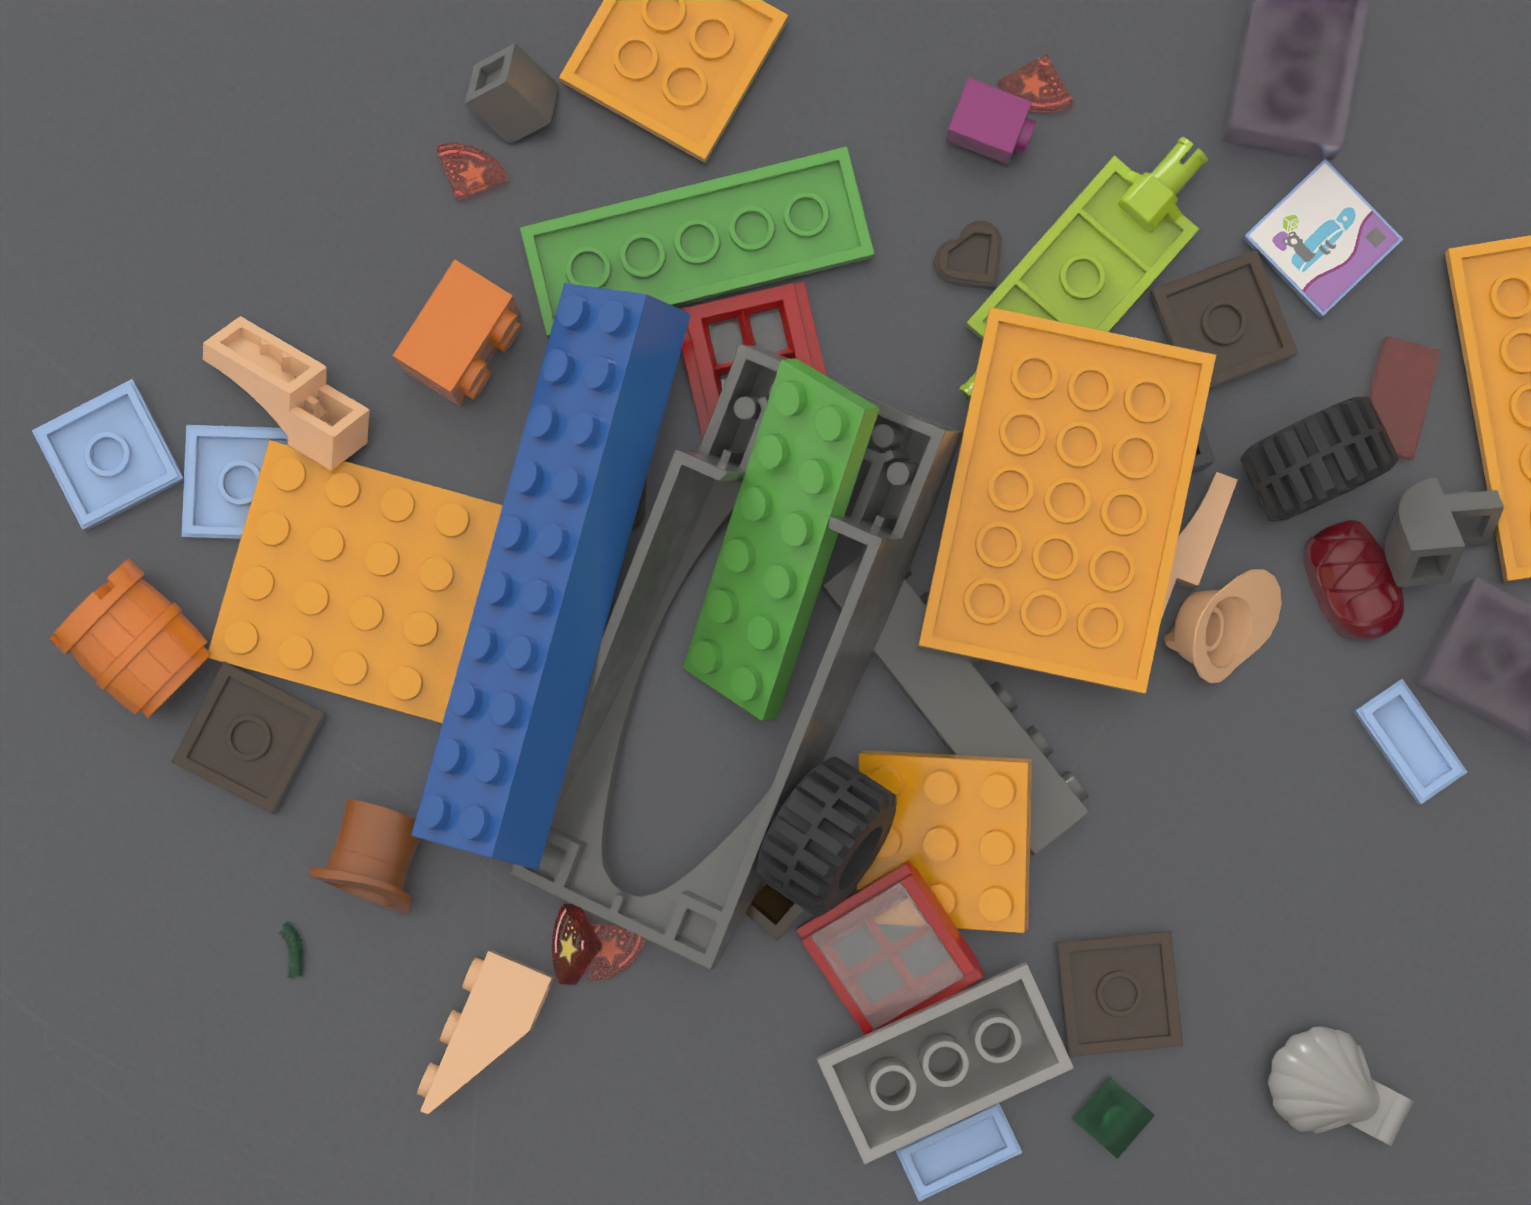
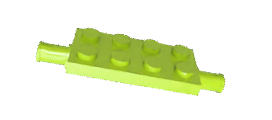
M1180 137L1177 144L1151 173L1144 172L1142 175L1132 171L1114 155L968 320L966 327L983 341L988 313L991 307L1110 332L1198 232L1199 228L1186 218L1176 206L1178 202L1176 195L1195 173L1208 162L1206 155L1198 148L1185 164H1180L1194 145L1188 139ZM976 372L959 388L961 394L969 401Z

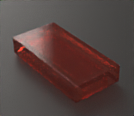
M1386 336L1383 339L1369 397L1398 457L1411 461L1415 456L1441 350Z

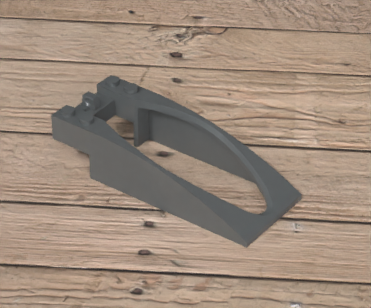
M740 344L699 451L675 450L605 629L539 870L514 864L510 873L523 881L710 970L717 966L762 883L756 876L758 856L763 840L773 820L797 785L809 772L823 762L893 608L963 435L962 431L917 412L905 410L834 380L880 407L863 458L872 464L851 516H830L829 529L863 543L862 561L773 784L762 800L739 826L714 851L679 881L660 892L646 896L626 894L613 881L607 861L606 843L617 767L634 699L656 639L681 588L703 553L731 518L782 359H789L763 347Z

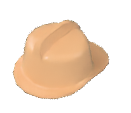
M1250 569L1237 576L1221 590L1192 593L1185 598L1180 606L1175 619V625L1164 637L1165 644L1170 649L1177 651L1185 660L1194 664L1199 676L1208 683L1223 681L1237 666L1260 649L1269 639L1278 622L1282 600L1281 588L1275 576L1264 569Z

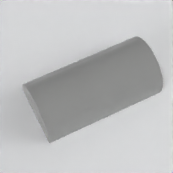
M1026 962L816 1057L864 1164L1074 1069Z

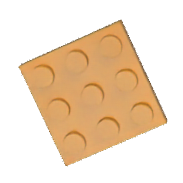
M603 0L560 74L559 79L566 86L706 163L785 27L788 15L762 0Z
M863 750L860 752L859 771L896 794L897 805L890 832L870 868L857 884V891L909 860L913 868L919 871L957 929L1025 933L1029 928L1032 759ZM909 898L874 918L877 923L911 926H923L926 924Z

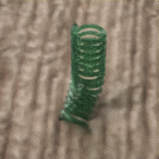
M286 922L282 925L283 929L279 932V935L283 934L281 938L287 942L289 950V967L287 969L290 971L287 973L290 975L287 977L295 979V977L304 975L299 973L304 971L300 969L304 967L301 965L304 963V961H301L304 959L302 957L304 949L300 948L304 944L300 943L303 939H297L300 937V934H297L298 931H295L294 927L292 928L293 925H290V922Z

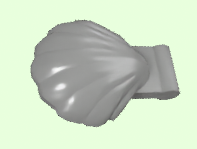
M1320 1026L1292 1035L1285 1046L1276 1052L1272 1060V1072L1269 1076L1268 1085L1273 1097V1106L1277 1113L1299 1132L1313 1131L1317 1134L1350 1124L1392 1146L1414 1103L1411 1099L1374 1081L1371 1078L1361 1046L1356 1045L1355 1040L1349 1033Z

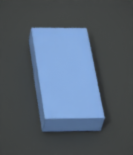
M1403 679L1398 680L1353 711L1418 805L1424 803L1467 773L1465 767Z
M999 1103L895 1150L919 1201L1022 1153Z

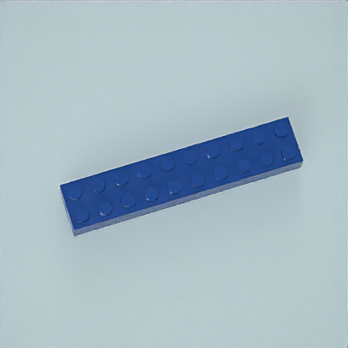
M564 283L411 836L539 870L689 323L690 313L647 294Z

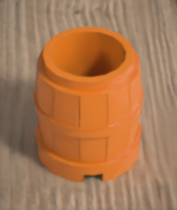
M129 558L107 577L109 580L107 583L101 585L95 592L93 591L53 633L54 635L49 638V641L64 655L70 652L81 667L95 680L94 684L101 691H107L134 715L140 711L148 719L206 661L211 653L204 647L207 640L181 613L182 609L175 602L172 604L158 590L143 580L146 574Z

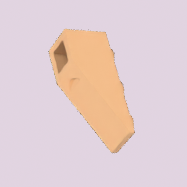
M493 950L488 951L485 960L475 957L462 985V989L471 992L463 1012L460 1013L452 1010L439 1040L448 1045L440 1066L430 1062L419 1085L417 1095L425 1098L420 1111L426 1114L433 1112L534 1028L555 977Z

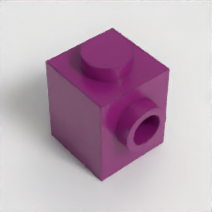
M968 78L948 128L946 141L1008 165L1014 150L1025 153L1032 136L1036 121L1027 118L1032 102Z

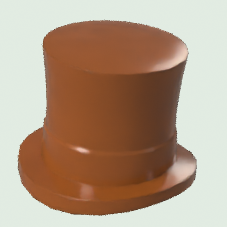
M346 800L338 837L334 848L331 850L325 869L310 867L307 876L340 888L389 911L400 914L408 913L412 907L413 899L404 891L411 861L422 839L411 836L415 819L377 804L358 800Z

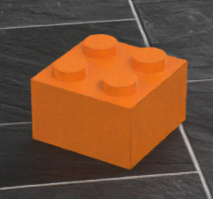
M454 259L396 349L393 357L405 373L461 407L467 396L475 400L486 386L492 374V371L487 369V365L497 349L505 353L515 341L522 328V324L517 321L521 313L513 295Z

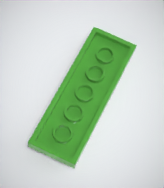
M847 146L520 227L548 339L564 283L647 294L674 307H679L874 258V250Z
M782 359L683 665V669L761 721L777 719L838 536V532L829 529L830 516L844 517L880 409V407L798 359Z

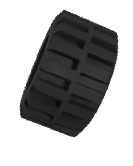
M1353 397L1310 415L1250 446L1240 458L1269 521H1284L1326 503L1390 471L1399 460L1370 397Z
M835 756L834 758L827 759L804 777L779 810L760 848L756 876L812 915L817 917L824 915L838 906L852 892L881 850L894 821L897 805L896 794L839 757Z

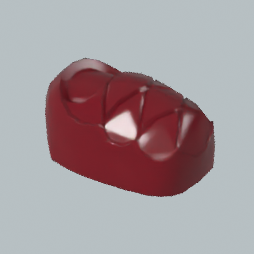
M1346 520L1333 524L1312 536L1305 544L1303 563L1318 605L1338 634L1349 638L1373 640L1388 634L1398 627L1404 615L1403 591L1395 583L1385 557V552L1367 527L1360 521Z

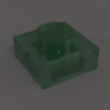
M1109 1077L1073 1121L1118 1159L1155 1115L1115 1080Z

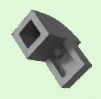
M1437 477L1422 480L1408 488L1400 500L1384 544L1385 557L1397 587L1451 583L1465 546L1490 543L1504 509L1498 491H1462L1454 494H1444Z

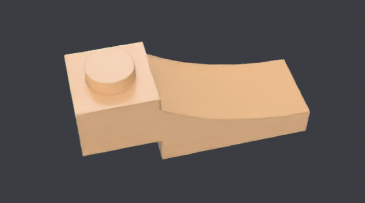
M241 316L203 342V360L221 371L250 394L286 433L290 447L332 471L368 443L370 409L327 385V366Z
M1219 472L1212 475L1192 516L1179 533L1162 617L1174 584L1190 590L1195 589L1199 585L1237 479Z

